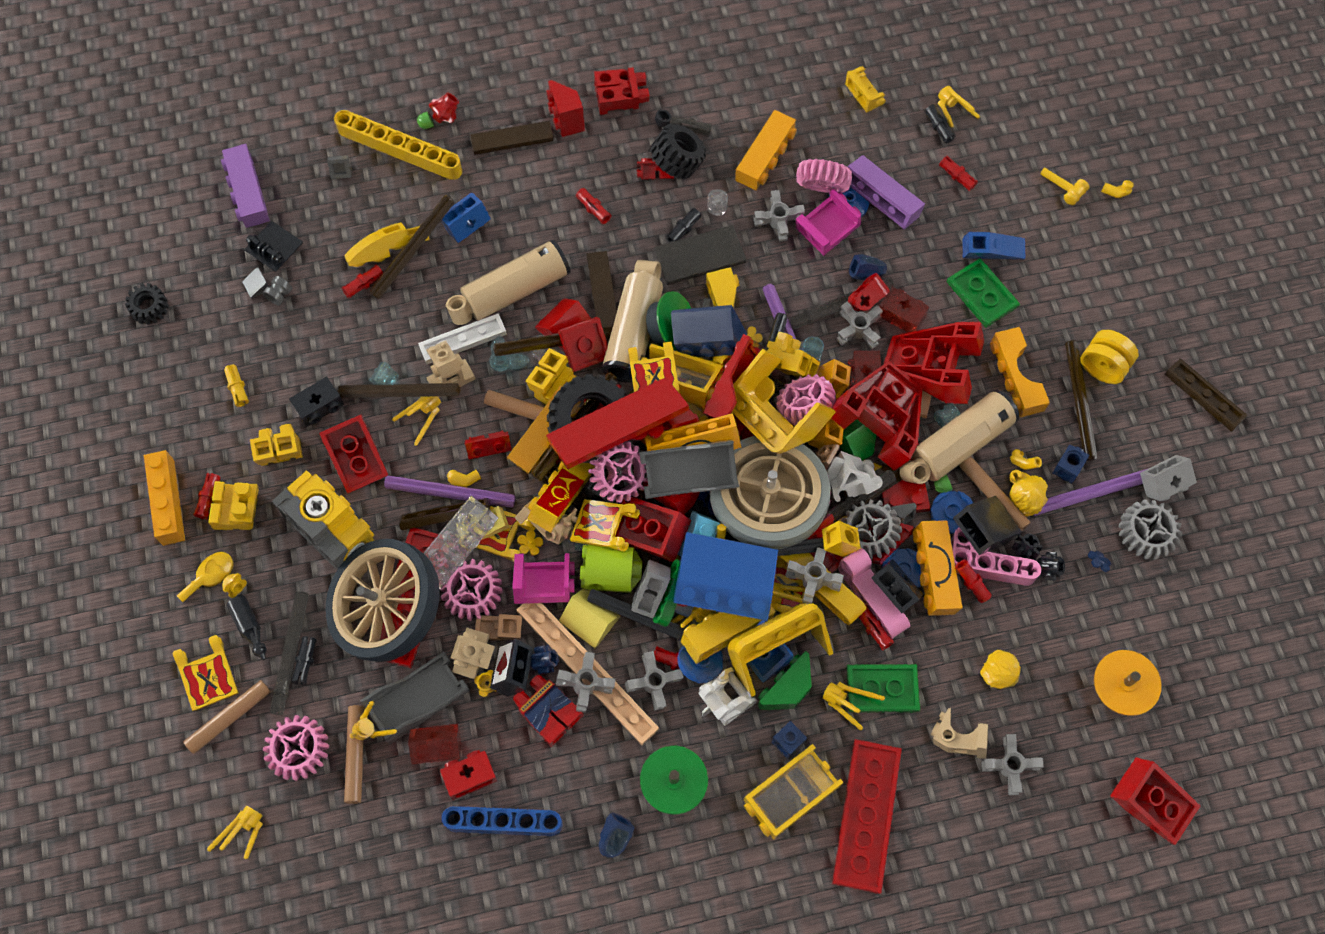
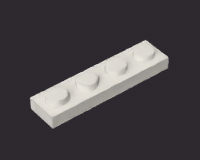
M498 313L418 344L426 364H430L433 362L426 349L446 340L453 353L456 354L507 335Z

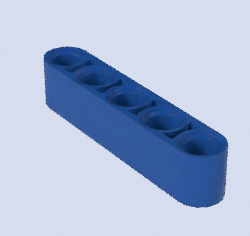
M453 806L445 809L442 814L444 826L452 832L555 836L560 833L563 827L560 815L552 810ZM452 814L460 815V821L456 825H449L448 823L449 817ZM476 815H483L485 818L480 826H474L472 823ZM505 815L509 817V822L505 827L497 826L496 822L500 816ZM529 816L533 818L531 827H521V820L524 817ZM551 817L558 820L557 826L553 829H547L545 821Z

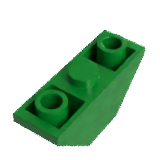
M807 651L801 656L797 654L790 661L789 665L791 667L786 673L782 670L774 679L776 684L771 689L765 688L759 695V709H794L810 692L812 683L810 657Z

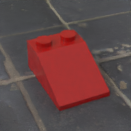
M362 414L319 433L347 494L388 476V472Z
M631 497L630 501H625L623 498L620 504H634L636 509L640 510L637 519L622 515L615 537L624 538L625 542L631 547L674 562L691 520L680 512L634 497Z
M1141 758L1134 759L1110 795L1124 810L1173 845L1177 844L1200 808V805L1154 761Z

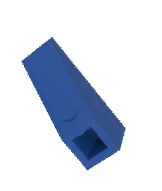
M968 232L963 237V259H1025V238L991 232Z

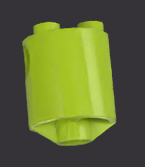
M583 545V566H581L580 570L581 588L585 590L595 589L597 591L631 593L632 589L642 578V560L634 547L628 546L627 551L622 552L608 547Z

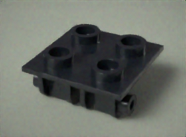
M271 221L258 236H247L246 242H248V246L244 251L277 272L303 244V241Z

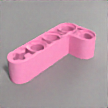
M960 528L955 531L951 538L955 566L958 563L955 560L956 557L967 560L975 573L980 574L984 579L1027 586L1033 584L1041 573L1040 564L1032 559L992 552L978 555L967 538V543L959 541L958 536L966 538ZM978 561L985 562L988 568L980 567ZM1001 565L1009 567L1010 572L1003 571Z
M861 548L840 561L839 573L844 575L843 579L853 593L868 606L875 618L881 621L882 627L890 638L893 639L909 628L910 622L906 615L896 608L873 581L872 576L874 573L870 569L872 561L867 552Z

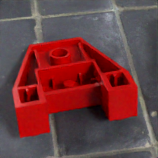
M956 322L892 336L884 364L891 361L923 388L922 391L945 403L968 404L972 390L969 371L956 369L959 355L981 356L985 341L981 322Z
M888 361L836 399L832 407L836 413L830 419L843 429L856 419L859 420L885 442L878 458L895 471L911 459L918 445L923 388L891 361Z

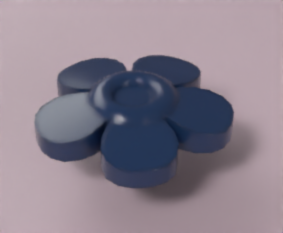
M1096 550L1095 552L1090 551L1088 553V557L1092 559L1093 567H1100L1104 572L1110 570V560L1104 557L1100 551Z

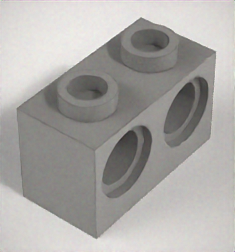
M651 560L648 561L633 596L631 611L654 618L670 581L671 567Z

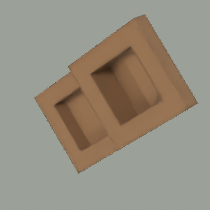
M481 615V619L476 617L475 630L489 634V640L521 639V615Z

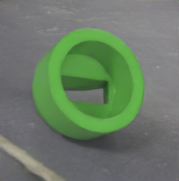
M428 111L418 116L417 123L421 128L429 129L434 127Z
M947 475L934 481L936 491L940 493L952 491Z

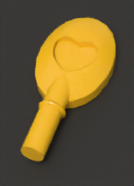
M217 552L208 556L198 567L196 579L191 581L177 597L184 602L202 585L211 587L224 581L233 569L234 562L232 557L225 552Z

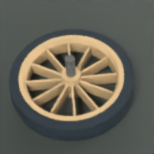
M394 539L374 540L353 551L336 571L326 598L327 625L335 642L347 653L359 659L374 662L391 661L410 652L425 637L437 613L440 588L433 564L426 555L414 546ZM395 559L402 560V563L392 576ZM381 561H384L382 576L380 579V575L376 564ZM368 570L374 588H371L361 580ZM411 570L414 577L400 584L407 572ZM359 583L361 586L356 590L359 596H353L354 590ZM415 587V598H398L402 593ZM351 601L367 602V604L350 613ZM398 603L413 604L408 617L396 609ZM392 612L404 621L397 631L392 620ZM364 616L354 631L351 622ZM384 621L388 638L380 641ZM372 624L369 642H366L362 637Z

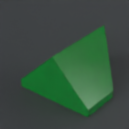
M855 420L844 429L842 445L839 448L845 453L861 458V461L867 460L874 454L876 434L859 420Z

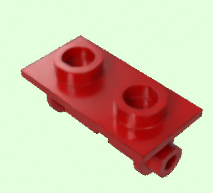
M642 158L641 161H637V167H641V169H637V178H641V180L655 179V172L658 171L659 179H674V176H670L662 171L652 158Z
M501 430L500 432L488 434L489 438H485L484 435L469 437L468 440H465L468 458L474 459L512 451L508 431L504 432Z

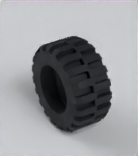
M585 374L584 377L580 378L578 376L573 378L569 383L567 382L561 387L549 405V413L547 414V422H549L548 432L551 433L572 423L571 411L577 402L583 399H592L600 402L603 406H607L625 397L627 391L623 386L618 388L615 380H605L603 375L593 377L592 374ZM593 457V458H591V459L585 461L584 463H590V460H596V461H597V458H596V457Z

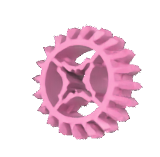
M808 159L799 163L796 172V182L811 191L830 193L834 189L837 193H844L849 190L851 185L852 171L845 167V165L832 162L831 160Z
M808 374L804 378L800 376L798 380L792 379L791 384H785V389L779 390L780 395L777 396L776 404L778 412L791 425L795 426L804 418L816 402L832 408L833 403L836 401V393L832 384L824 376L819 377L816 374L811 377Z
M631 442L622 443L595 456L597 461L590 460V464L595 465L594 469L588 470L589 473L595 476L590 478V482H597L593 489L595 491L601 490L600 496H607L608 501L615 499L616 502H622L623 498L625 501H630L631 495L633 497L639 496L637 489L644 490V486L641 483L648 482L647 478L644 477V474H647L646 469H644L646 465L640 462L639 447L633 446L631 448ZM618 452L626 454L618 462L609 459ZM632 464L634 465V476L630 471ZM604 467H606L608 470V477L606 478V480L604 477ZM616 467H621V468H622V469H621L622 475H617V474H616V473H618V472H616V470H617ZM621 480L629 483L627 487L621 490L613 489L614 485L618 484Z
M471 559L469 565L463 560V566L461 567L454 564L455 571L447 570V575L450 578L444 577L442 582L445 585L440 586L441 592L444 593L441 595V599L446 601L444 604L445 608H451L450 612L452 615L458 613L459 619H463L467 614L469 621L472 620L473 615H476L477 619H481L480 613L482 612L489 616L488 608L490 607L495 610L496 605L494 602L501 601L500 596L497 594L503 593L502 588L499 587L502 581L497 578L498 572L492 571L493 568L490 564L485 567V563L482 560L478 565H476L475 559ZM468 575H480L475 579L468 577ZM461 580L462 587L457 591V594L453 595L456 584ZM466 583H468L470 587H473V589H475L476 596L473 592L470 593V591H468V586ZM490 584L489 592L482 600L481 592L486 589V585ZM474 601L476 604L464 605L460 602Z
M295 715L293 722L289 717H285L284 725L277 722L278 729L276 731L269 729L273 736L272 738H265V741L270 745L263 747V751L269 753L264 757V760L270 762L268 768L270 770L275 769V775L280 776L283 774L285 780H288L292 775L293 780L298 781L300 774L304 779H307V771L316 774L317 771L314 767L316 765L319 767L324 765L320 758L328 757V754L323 752V750L329 749V744L323 743L328 739V735L322 734L324 728L322 726L317 727L318 722L316 720L310 721L308 716H304L301 720L298 715ZM303 730L302 733L299 732L295 737H287L293 731ZM311 735L314 739V748L312 753H310L307 749V745L310 742L309 738ZM281 742L285 745V751L282 755V760H280L279 757V747ZM289 743L300 746V749L303 750L304 753L300 752L299 750H293V747L289 745ZM299 758L306 759L302 764L289 766L291 763L294 764Z

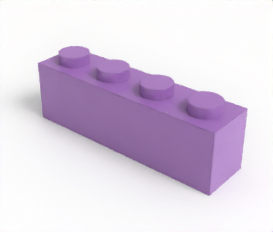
M243 144L222 150L224 159H221L224 171H228L229 174L225 177L229 188H233V192H230L234 205L237 204L238 209H235L238 221H243L246 228L269 222V215L247 145Z
M862 155L848 166L852 171L850 187L900 227L905 229L919 218L925 203Z

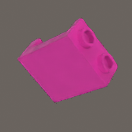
M834 189L830 191V197L806 217L801 214L796 218V229L823 256L861 225L860 211L855 206L852 207L847 202L846 197L840 192L837 193Z
M565 553L564 562L525 563L524 554H515L513 573L514 603L569 602L570 593L575 591L574 579H570L571 575H575V562H570V553Z

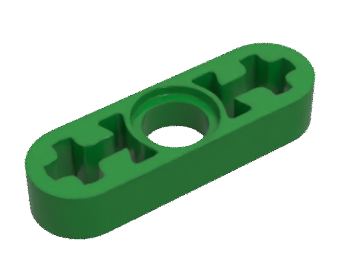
M678 559L671 565L670 581L653 618L654 623L664 627L668 626L671 622L677 603L673 602L680 567V560Z

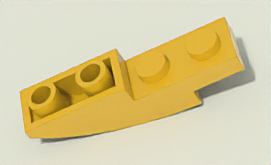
M400 222L379 229L354 245L344 255L345 260L349 266L360 267L371 261L381 262L385 258L390 257L389 249L398 250L403 248L420 226L406 229L403 223Z

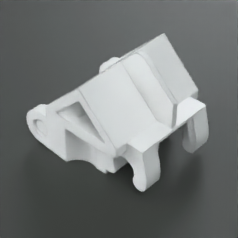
M840 451L838 457L833 458L827 470L830 489L837 502L841 500L839 493L842 490L847 492L848 497L853 496L854 498L860 494H869L879 489L883 484L882 479L876 475L874 464L871 460L861 461V458Z
M732 667L725 669L716 679L702 685L698 693L707 704V707L702 711L703 717L712 711L724 726L758 701L755 697H751L735 676V670ZM729 682L740 697L731 700L724 691L725 685Z

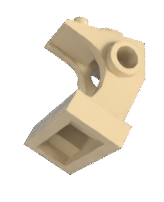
M446 340L426 349L434 364L430 366L433 375L426 377L428 383H458L459 387L476 380L466 359L462 360L459 353L454 354ZM455 374L457 375V376H455V377H453V378L447 380V378H449V377H451V376H453V375H455Z
M531 501L515 517L520 524L528 518L531 511L528 509ZM575 508L569 515L564 514L551 533L532 521L530 522L547 540L559 545L565 539L571 537L574 522L577 521V509Z
M466 628L463 636L458 635L451 655V659L454 660L452 673L475 679L479 667L488 669L495 646L487 644L489 634Z
M948 708L946 713L941 712L939 717L942 722L941 724L937 722L931 733L934 736L933 743L949 753L977 755V758L986 759L988 724L978 723V727L970 734H960L953 730L951 726V708Z

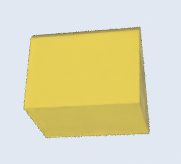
M583 588L571 597L559 622L595 649L621 615L588 602L587 598L591 590Z

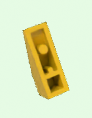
M731 267L706 273V285L713 306L732 305L734 308L739 280L736 274L733 275Z

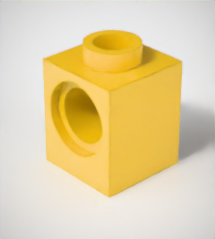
M837 521L822 529L825 551L845 557L861 549L858 528Z

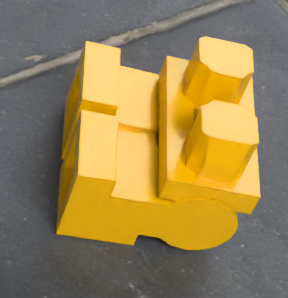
M778 332L775 342L768 341L767 348L769 349L767 351L782 359L776 366L778 370L797 379L800 376L804 378L809 374L813 377L817 374L820 362L805 351L799 350L801 345L799 340L793 339V336L790 334Z
M550 348L539 361L540 367L536 366L526 379L529 389L534 392V397L545 405L560 386L562 387L565 383H569L573 378L577 377L572 369L566 366L568 363L567 356Z
M291 424L279 426L280 433L273 434L271 428L259 430V438L250 439L253 461L255 463L265 466L271 462L279 463L289 461L290 458H303L300 438L296 435Z
M215 481L212 496L214 503H211L208 521L213 530L253 529L259 486L248 483H234L232 485Z

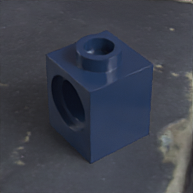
M1069 444L1052 473L1072 484L1089 455L1080 447ZM1068 460L1074 461L1076 465H1071Z
M790 721L773 737L771 743L788 760L805 744L807 737Z

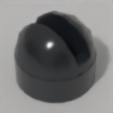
M660 109L656 112L654 121L658 127L664 128L670 123L672 116L667 110Z

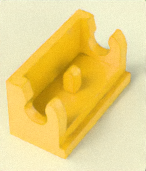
M861 66L847 72L845 85L863 109L869 112L885 104V94L883 92L878 93L866 77L865 72H863L866 69Z

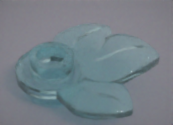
M498 336L491 343L492 355L490 356L489 363L495 371L519 370L524 368L530 361L527 356L522 355L523 352L495 356L493 351L494 344L505 342L501 336ZM503 360L504 363L497 364V361Z

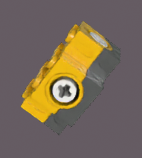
M306 470L272 502L282 516L338 570L339 566L353 551L368 542L374 541L372 538L374 533L362 518L358 519L354 510L350 507V503L342 495L338 496L334 492V487L327 480L323 481L317 474L312 476Z

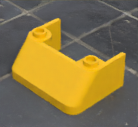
M762 349L733 384L737 404L732 413L768 450L782 454L811 441L836 411L816 402L804 418L793 427L768 402L775 391V384L768 376L782 359Z
M798 604L730 641L727 650L733 669L751 697L755 696L756 693L746 663L811 630V634L828 655L833 654L823 612L816 604Z

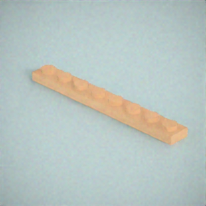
M524 603L516 609L517 613L522 616L545 643L550 645L551 649L556 650L559 658L574 674H577L582 669L583 657L585 652H587L586 649L542 603ZM594 659L592 669L597 673V676L599 678H612ZM581 679L585 685L591 684L587 679ZM616 681L612 694L597 690L592 692L641 745L647 742L659 730V727Z

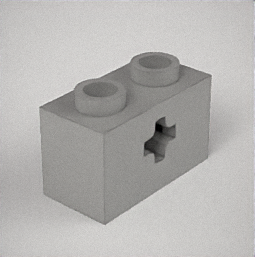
M1175 455L1140 473L1146 496L1157 501H1166L1172 495L1189 489V486L1197 483L1191 459Z

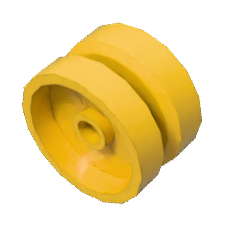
M1100 330L1085 349L1080 360L1084 369L1094 378L1108 384H1118L1123 381L1129 372V368L1137 360L1139 353L1135 344L1121 333L1113 330Z

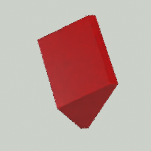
M564 298L535 328L544 336L558 334L559 330L592 318L578 300Z

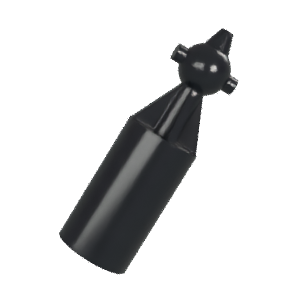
M241 595L229 600L226 606L240 636L247 639L253 645L252 652L255 656L265 660L267 648L264 643H260L261 627L246 596Z

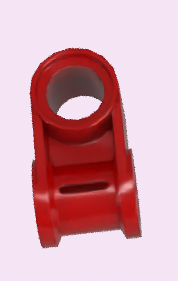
M875 273L868 277L849 296L848 302L854 311H866L884 298L890 289L880 276Z

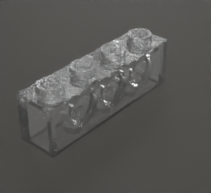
M473 496L468 498L423 553L428 557L436 570L440 589L450 580L453 573L464 563L466 557L479 545L480 540L493 528L498 520V517Z

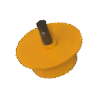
M1130 650L1114 651L1106 655L1096 667L1094 674L1096 692L1101 701L1114 712L1127 716L1140 715L1149 711L1157 703L1161 694L1160 675L1153 663L1140 653Z

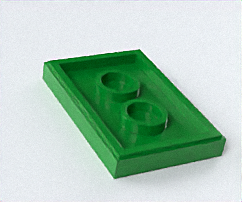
M981 258L955 273L946 281L985 328L1003 318L1020 305L1017 299Z
M917 664L846 666L847 686L885 697V700L882 701L848 692V702L859 708L860 713L920 712ZM849 709V713H856L853 710Z

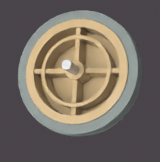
M756 436L741 440L742 448L734 450L739 487L709 491L711 506L718 522L724 524L726 532L742 543L746 542L766 548L782 549L804 541L818 529L829 507L830 482L821 460L803 444L782 454H777L768 450Z

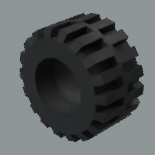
M676 123L665 126L652 143L650 149L651 156L656 161L657 166L662 171L668 173V175L674 176L677 179L690 178L707 156L706 147L699 136L691 129Z

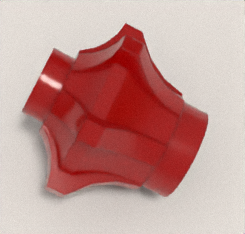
M448 92L441 98L433 99L429 104V107L433 110L432 118L438 123L443 121L453 123L457 118L456 109L459 100Z

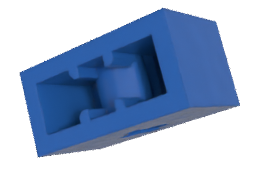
M471 192L452 206L441 222L448 234L459 243L491 220L483 202Z

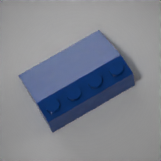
M686 532L673 602L768 621L778 550Z

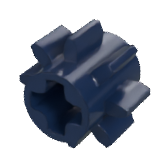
M550 645L534 647L535 653L531 655L530 664L532 669L538 670L539 675L554 672L553 667L557 666L559 662L556 650L550 649Z

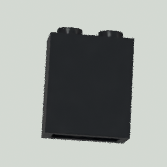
M997 496L967 505L953 517L978 555L1004 546L1022 533Z

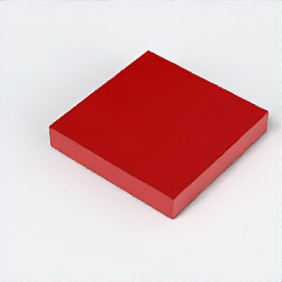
M599 317L558 331L568 359L569 368L573 372L604 361L608 344Z

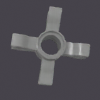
M779 190L771 191V211H755L754 224L757 227L770 223L773 228L777 229L779 242L787 241L789 233L787 223L790 220L796 221L797 217L805 214L804 205L789 208L785 203L781 202Z
M848 301L841 305L840 308L842 310L839 314L850 323V326L838 332L839 337L836 340L841 346L852 337L856 339L863 338L871 349L878 346L879 343L877 341L880 340V336L872 331L869 326L881 319L880 314L883 313V310L877 305L867 314L864 312L856 313ZM855 324H862L864 327H858Z
M818 547L814 561L809 562L806 566L789 560L785 576L803 580V585L806 588L803 603L812 604L815 591L821 589L822 586H827L832 590L840 592L844 577L842 574L826 572V567L823 564L826 551Z
M654 651L646 652L642 655L646 674L643 678L627 680V683H625L626 692L644 689L652 695L654 711L661 710L666 707L662 687L668 683L681 681L683 673L681 669L664 673L656 667ZM649 676H656L659 679V686L651 685L649 683Z
M585 652L582 669L577 674L564 670L558 671L556 685L574 688V691L578 694L576 708L578 712H586L589 695L594 690L612 694L615 686L614 678H599L592 669L595 653ZM587 679L591 684L584 685L580 680Z
M1006 734V737H1003L1005 757L1002 759H984L981 762L982 772L1000 771L1004 776L1008 777V794L1019 795V793H1022L1019 773L1023 770L1039 771L1040 768L1044 767L1043 758L1025 759L1022 754L1017 752L1016 734ZM1008 759L1016 762L1017 770H1012L1008 767Z

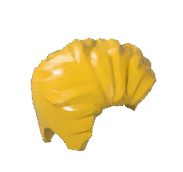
M1036 475L1025 477L1012 486L1009 493L1010 499L1025 516L1029 517L1038 514L1048 501L1046 498L1048 485L1043 478Z
M996 650L988 655V659L980 671L984 681L997 689L1015 686L1019 680L1021 669L1017 658L1003 650Z

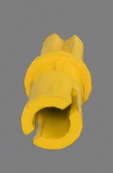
M234 364L227 365L224 370L229 383L227 388L232 393L235 406H245V404L249 403L244 389L245 383L241 381L237 366Z

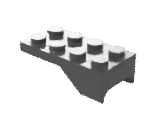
M726 440L639 452L640 462L646 465L648 486H644L645 498L739 487L733 448L734 442Z
M442 652L405 678L384 685L360 700L365 708L370 701L374 702L369 714L380 731L397 730L396 734L384 736L389 744H392L470 691L463 680L458 682L448 667L451 661L445 652Z

